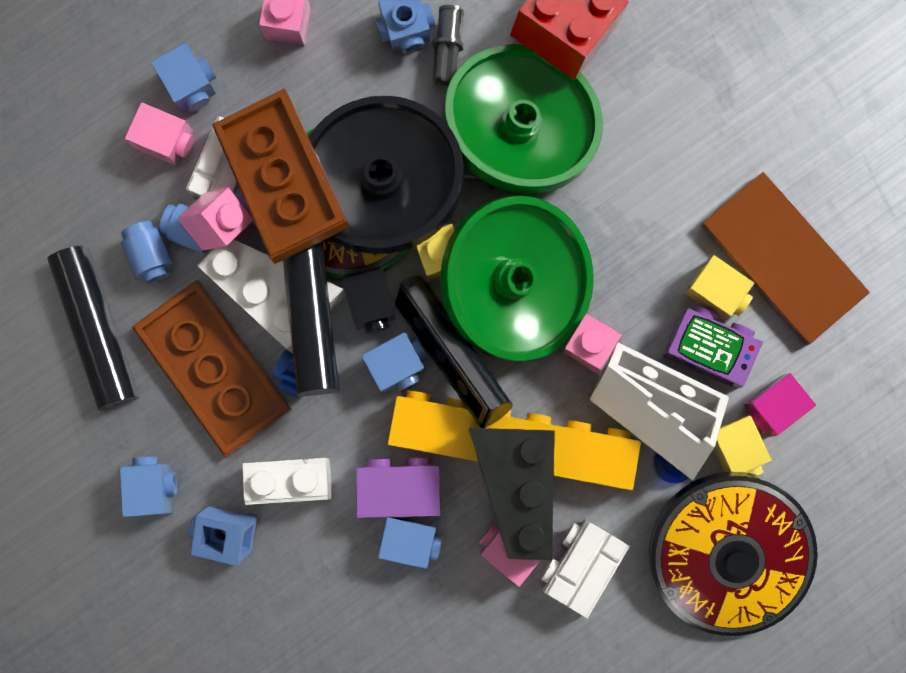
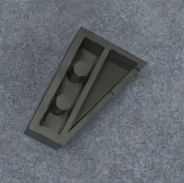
M469 428L508 559L552 560L555 430Z

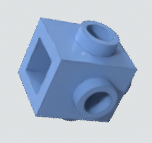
M378 0L381 17L376 18L375 22L381 41L389 40L393 53L402 50V53H412L422 49L425 46L424 43L430 42V28L435 26V21L429 3L422 4L421 0Z

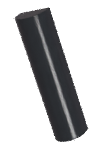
M323 241L283 260L297 397L340 393Z
M74 246L51 254L47 260L98 410L103 411L139 398L89 248L86 246Z
M415 275L401 281L395 301L396 307L480 428H486L500 420L511 410L513 403L474 348L456 330L445 307L421 275Z

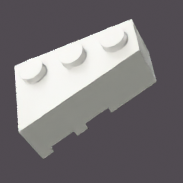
M234 239L227 246L214 248L197 266L287 350L292 352L283 261L274 264L269 255ZM327 282L330 310L332 312L346 297V292L343 288Z
M617 343L590 397L594 404L691 480H694L715 447L729 399L728 396L620 343Z

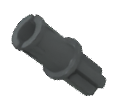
M443 5L439 7L438 32L436 39L432 43V47L436 49L433 81L437 85L449 86L451 79L457 71L458 54L464 47V43L461 41L464 9L456 5Z

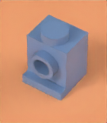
M208 506L198 515H195L189 527V538L193 539L191 555L238 566L252 553L257 515L251 513L243 515Z

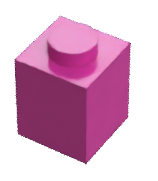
M788 373L780 376L744 406L750 412L746 416L751 415L759 434L766 433L769 437L781 434L813 409L816 404L794 376Z

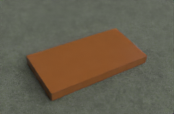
M285 88L212 124L266 251L274 264L350 228Z
M764 172L701 224L743 274L754 282L757 290L806 345L814 342L870 293Z
M194 281L132 326V329L224 457H229L292 411V408L200 281Z

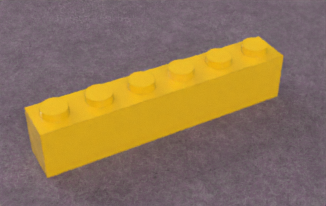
M407 390L406 397L397 396L388 440L389 446L478 462L469 428H480V426L462 400L447 398L446 405L430 402V394ZM511 410L500 420L486 427L491 429L555 430V477L633 490L641 441L632 440V433L630 431L608 428L607 435L591 432L592 424L568 420L567 427L550 424L552 417L535 413H527L526 420L510 417Z

